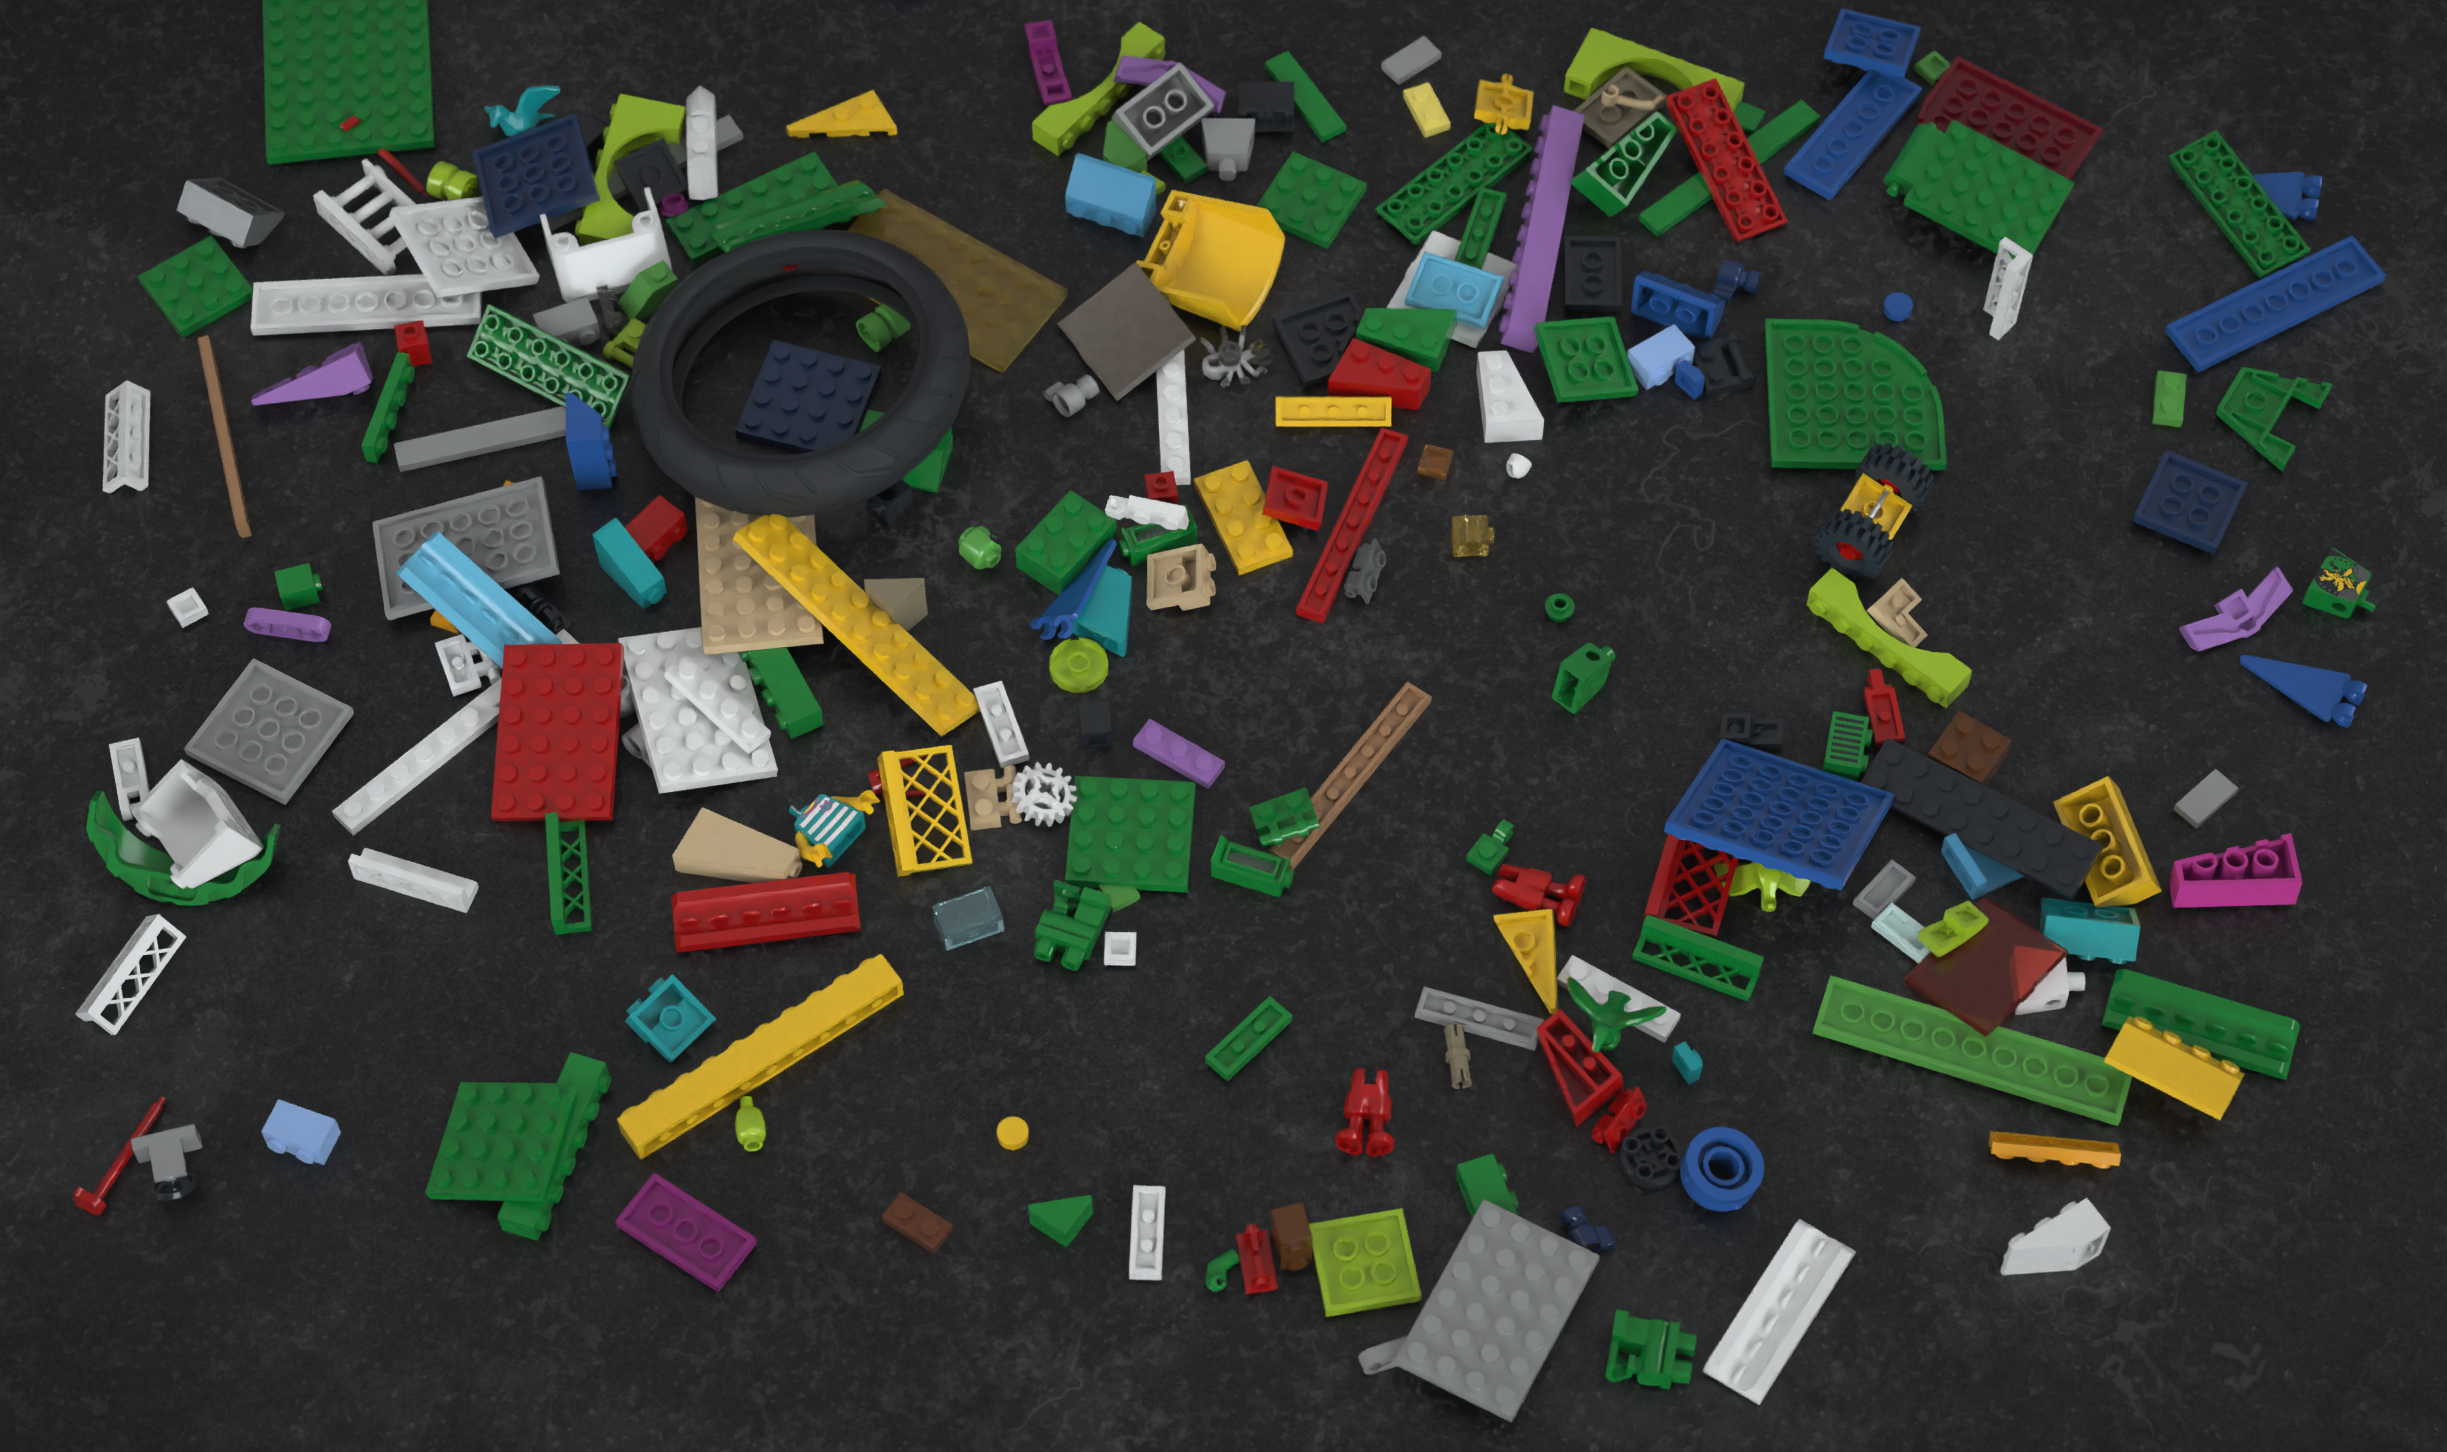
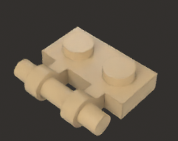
M1009 765L1004 767V777L1000 779H995L994 769L964 772L971 830L1001 827L1000 816L1009 815L1010 822L1013 824L1022 821L1021 813H1016L1018 804L1011 803L1010 801L1013 796L1010 789L1016 777L1015 766ZM1006 792L1007 800L998 803L997 793Z

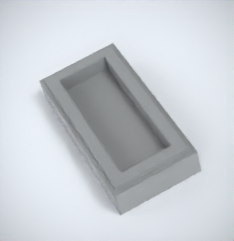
M1422 36L1383 61L1381 69L1400 85L1441 59V52L1425 36Z
M2215 769L2176 803L2174 810L2197 829L2237 793L2238 787Z
M1891 859L1856 896L1853 905L1875 920L1891 902L1893 904L1897 902L1915 882L1916 877Z

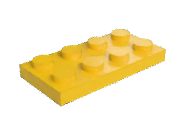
M1248 460L1194 478V486L1238 575L1293 557V549L1278 519L1262 515L1265 494Z

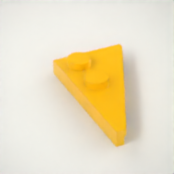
M874 90L786 126L789 137L796 136L799 138L809 137V133H827V137L870 136L872 131H888V135L897 134L896 125Z
M1547 909L1494 915L1497 927L1550 1014H1554L1558 1011L1553 910Z

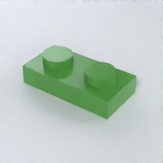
M2157 371L2152 424L2174 427L2182 426L2187 374Z

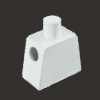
M2015 948L2010 962L2015 1015L2061 1009L2066 1005L2069 991L2085 990L2084 972H2067L2066 957L2064 955Z

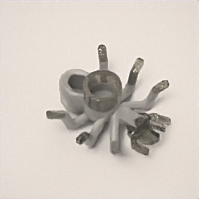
M1246 325L1241 326L1238 344L1228 342L1226 330L1224 327H1221L1220 333L1223 344L1219 347L1218 353L1215 352L1212 344L1201 337L1199 340L1207 347L1210 354L1203 359L1202 371L1206 377L1212 380H1220L1227 374L1221 383L1222 387L1230 385L1232 375L1236 371L1242 385L1250 383V379L1244 376L1241 365L1252 376L1258 377L1260 373L1268 372L1267 368H1263V366L1272 362L1271 359L1263 361L1268 357L1270 349H1264L1267 347V344H1262V340L1252 343L1247 351L1242 352ZM1247 361H1248L1250 364H1257V365H1259L1260 367H1258L1257 370H1254V369L1247 363Z

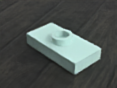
M1892 902L1872 922L1871 928L1918 964L1931 953L1918 940L1920 929L1925 927Z

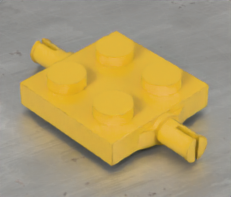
M1507 74L1502 75L1501 83L1480 80L1477 88L1474 118L1485 123H1496L1495 130L1498 134L1500 129L1501 134H1505L1507 126L1512 129L1528 130L1531 121L1533 91L1513 86V77L1510 74L1508 80Z

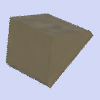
M924 578L864 579L865 593L868 595L869 600L881 611L886 612L895 624H899L907 632L928 615Z

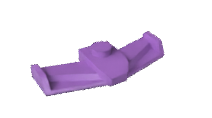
M1122 55L1113 82L1118 83L1120 81L1149 86L1178 63ZM1185 67L1215 107L1210 114L1214 115V118H1218L1226 92Z
M2275 566L2248 596L2245 595L2241 588L2214 605L2219 615L2179 627V630L2188 645L2197 651L2239 638H2248L2260 630L2262 624L2293 592V589L2280 568Z

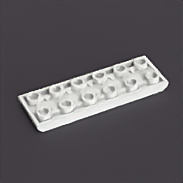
M1799 1219L1710 1356L1703 1372L1760 1405L1856 1251Z

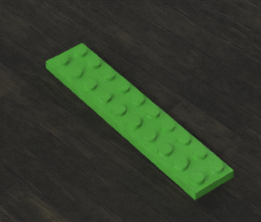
M1831 975L1813 1030V1034L2116 1126L2120 1123L2132 1079L2131 1075L2105 1063L2104 1057Z

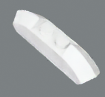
M700 85L687 97L686 101L687 169L689 199L704 200L718 197L715 95Z

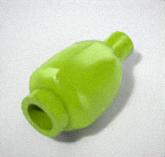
M744 1096L740 1099L741 1109L736 1114V1135L738 1141L744 1145L745 1150L757 1151L763 1146L766 1138L765 1122L761 1111L753 1106L752 1097Z

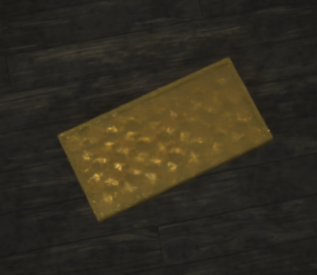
M883 189L878 196L885 201L886 206L878 208L872 214H861L847 231L863 234L864 236L868 235L896 245L930 267L947 287L962 312L970 341V355L1003 373L1068 296L1067 289L892 192ZM869 298V299L873 300L874 302H876V303H878V304H880V305L882 304L881 302H879V301H877V300H874V299H872V298Z

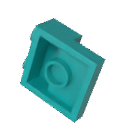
M673 974L666 981L662 977L658 979L648 989L651 995L644 1002L640 998L637 999L626 1010L629 1016L625 1020L646 1044L650 1042L669 1063L675 1060L716 1020Z

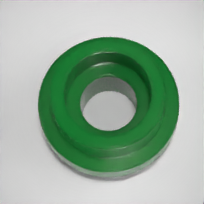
M1561 593L1553 594L1546 600L1545 612L1555 622H1564L1574 613L1575 604L1568 595ZM1555 605H1563L1564 607L1558 608Z

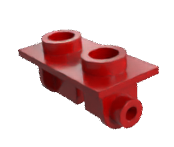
M1636 1087L1634 1091L1629 1088L1620 1091L1608 1108L1609 1113L1615 1114V1116L1612 1117L1604 1114L1592 1129L1593 1140L1598 1143L1606 1141L1611 1153H1615L1620 1144L1623 1143V1140L1628 1137L1630 1130L1643 1117L1648 1107L1639 1087Z
M1257 1224L1248 1225L1244 1233L1236 1234L1246 1294L1278 1290L1268 1230L1262 1231Z

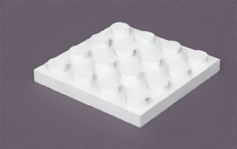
M483 197L393 207L389 214L391 220L437 297L537 284L540 275L514 232L496 239L493 237Z

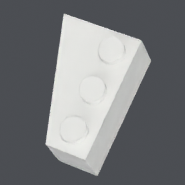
M1507 350L1478 352L1476 373L1485 443L1542 440L1544 419Z

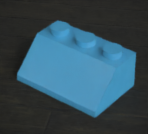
M1077 153L1065 194L1066 212L1071 213L1075 217H1083L1095 221L1103 226H1111L1123 230L1127 234L1144 237L1156 214L1155 178Z

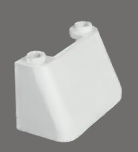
M182 759L131 811L138 821L136 827L147 837L154 835L159 838L175 862L170 867L172 872L170 877L182 889L186 886L193 889L256 857L264 848L226 791L216 781Z

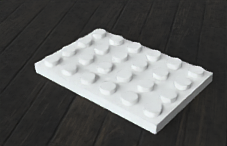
M702 627L618 638L617 643H622L624 646L623 668L625 675L630 680V693L659 794L777 776L778 768L769 739L747 754L664 677L665 670L688 655L764 724L746 662L743 663L737 652L704 655Z

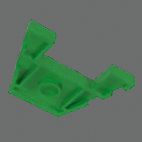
M2242 367L2219 404L2216 415L2273 465L2283 471L2296 446L2270 434L2271 430L2291 397L2320 409L2332 388V384L2327 382H2321V385L2308 383L2306 378L2296 377L2295 380L2281 378L2279 373Z

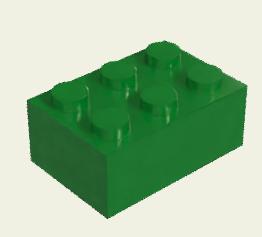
M1070 490L1015 548L1017 568L1057 595H1060L1110 539L1117 540V520L1107 516L1104 511Z

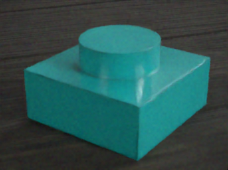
M1685 1041L1675 1046L1672 1062L1688 1085L1700 1079L1703 1065L1702 1059L1695 1049L1691 1050Z

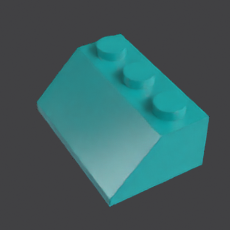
M2042 897L2039 943L2042 951L2062 955L2065 953L2075 954L2083 960H2095L2096 957L2108 958V961L2116 964H2125L2127 961L2135 962L2141 927L2135 908L2119 906L2097 908L2094 903Z

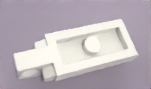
M1110 495L1105 508L1106 515L1118 520L1124 517L1130 518L1140 524H1159L1169 530H1176L1177 528L1187 530L1189 523L1185 506L1131 495L1129 499Z

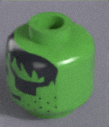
M983 526L970 527L960 536L959 553L975 569L992 568L1000 561L1002 543L988 528Z

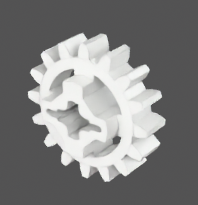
M1038 762L1035 763L1033 770L1029 766H1025L1022 773H1017L1010 792L1013 793L1010 801L1011 803L1018 804L1016 813H1026L1025 821L1034 818L1036 826H1039L1041 821H1046L1048 827H1051L1054 819L1058 823H1062L1065 816H1070L1073 810L1072 803L1077 800V797L1073 795V792L1076 791V786H1069L1071 776L1064 778L1061 776L1062 768L1057 769L1055 772L1052 770L1050 763L1044 769ZM1025 786L1028 787L1026 790V792L1028 793L1027 796L1025 794ZM1060 793L1062 796V803L1059 802L1061 799V797L1059 796Z

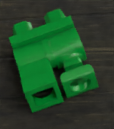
M1055 880L1053 885L1055 893L1054 907L1052 910L1045 909L1035 930L1036 945L1034 953L1037 959L1048 962L1051 961L1055 950L1063 952L1062 966L1077 971L1083 960L1089 961L1092 949L1112 908L1110 894L1084 887L1082 891L1080 887ZM1076 910L1074 918L1070 917V914Z
M1616 1309L1606 1379L1615 1383L1622 1379L1631 1378L1632 1374H1636L1638 1383L1642 1385H1661L1660 1388L1669 1390L1671 1382L1690 1383L1693 1362L1676 1360L1675 1355L1678 1353L1694 1356L1697 1335L1679 1331L1680 1323L1671 1321L1669 1324L1662 1320H1646L1631 1317L1628 1311ZM1617 1353H1629V1360H1623Z

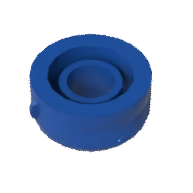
M1713 1127L1699 1133L1685 1151L1680 1167L1681 1182L1687 1194L1700 1206L1713 1211L1740 1209L1753 1196L1764 1175L1763 1157L1756 1144L1744 1133L1727 1127ZM1715 1163L1725 1167L1730 1172L1732 1180L1725 1181L1714 1177L1710 1172L1708 1164Z

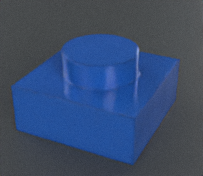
M1685 359L1677 365L1674 382L1693 399H1696L1703 393L1705 377L1698 367L1692 366Z

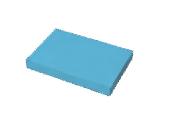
M1424 251L1404 302L1405 305L1417 309H1457V322L1485 331L1503 286L1504 277Z

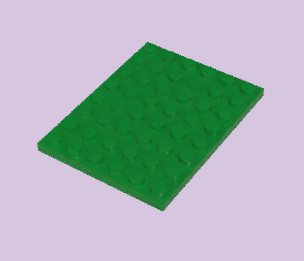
M263 0L266 159L268 165L375 154L382 149L395 152L435 147L428 0ZM352 116L361 119L359 124L346 132L340 127L341 123H344Z

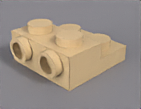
M1201 543L1147 555V606L1152 611L1179 605L1184 611L1210 605V596H1215L1216 594L1214 581L1210 578L1211 571L1216 570V561L1213 554H1209Z

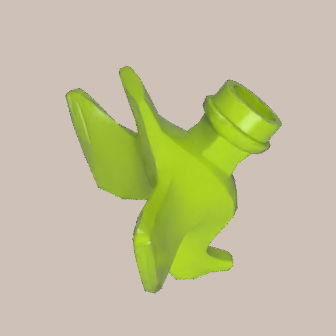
M1724 862L1714 865L1717 877L1729 872ZM1756 862L1750 864L1738 863L1730 895H1743L1759 888L1761 890V908L1763 911L1771 912L1776 909L1777 888L1787 894L1801 897L1811 880L1799 879L1777 869H1768Z

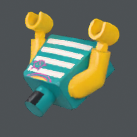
M866 790L859 797H829L821 794L810 805L797 798L791 804L789 813L797 818L794 823L796 832L794 840L801 858L815 862L817 867H821L824 864L830 868L866 828L863 811L869 815L872 814L874 809L871 805L880 802L874 792Z

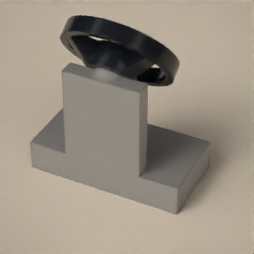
M195 1124L131 1139L132 1149L139 1163L151 1161L155 1181L151 1186V1192L155 1199L161 1201L174 1200L189 1194L195 1189L197 1185L194 1174L187 1172L184 1152L202 1148L201 1137ZM179 1188H183V1189H181V1190H179V1191H176V1192H173V1193H164V1192H166V1191H174V1190H177V1189H179Z

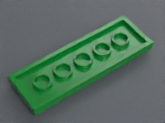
M814 151L718 197L697 205L684 214L671 217L666 220V223L691 264L695 265L723 252L710 238V232L714 226L838 185Z

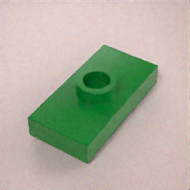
M1182 136L1157 153L1184 184L1208 171V165Z

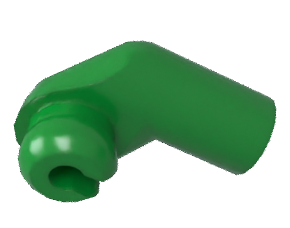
M1231 1248L1208 1263L1205 1282L1211 1291L1218 1292L1223 1290L1227 1284V1270L1240 1262V1258L1234 1249Z

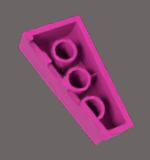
M2289 833L2281 835L2280 839L2270 842L2264 839L2256 841L2253 846L2241 849L2235 846L2227 848L2226 852L2216 855L2210 852L2174 861L2168 885L2173 908L2296 904L2302 886V878L2292 834Z

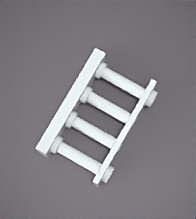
M365 159L362 161L365 177L336 198L334 196L330 198L323 190L313 197L318 213L385 276H392L397 272L394 263L395 255L405 249L407 245L403 238L400 237L391 245L382 246L378 242V238L395 227L393 221L389 216L371 230H365L360 225V222L390 201L397 207L416 204L387 178L380 166H374ZM372 185L381 192L379 196L355 213H347L343 210L344 205Z

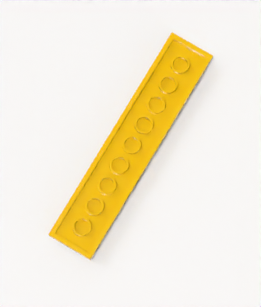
M777 514L764 515L736 531L733 540L941 737L979 712V705L975 695L902 626L895 624L886 612L881 611L869 600L868 595L786 517Z

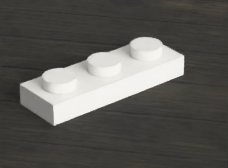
M998 681L974 688L973 692L979 705V711L1000 768L1028 761L1029 753L1003 682Z
M1133 1186L1129 1279L1162 1280L1165 1186Z

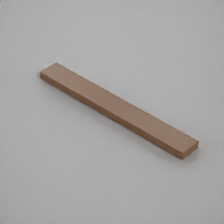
M207 335L198 337V345L234 522L239 536L245 538L252 535L215 354Z
M1407 681L1310 798L1320 828L1309 831L1310 834L1304 837L1297 835L1283 840L1284 844L1278 846L1272 844L1267 853L1286 859L1290 857V870H1294L1432 701V696Z

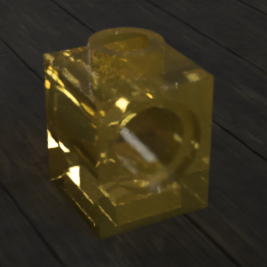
M1487 515L1452 516L1451 540L1453 557L1488 556L1489 544H1494V527H1488Z

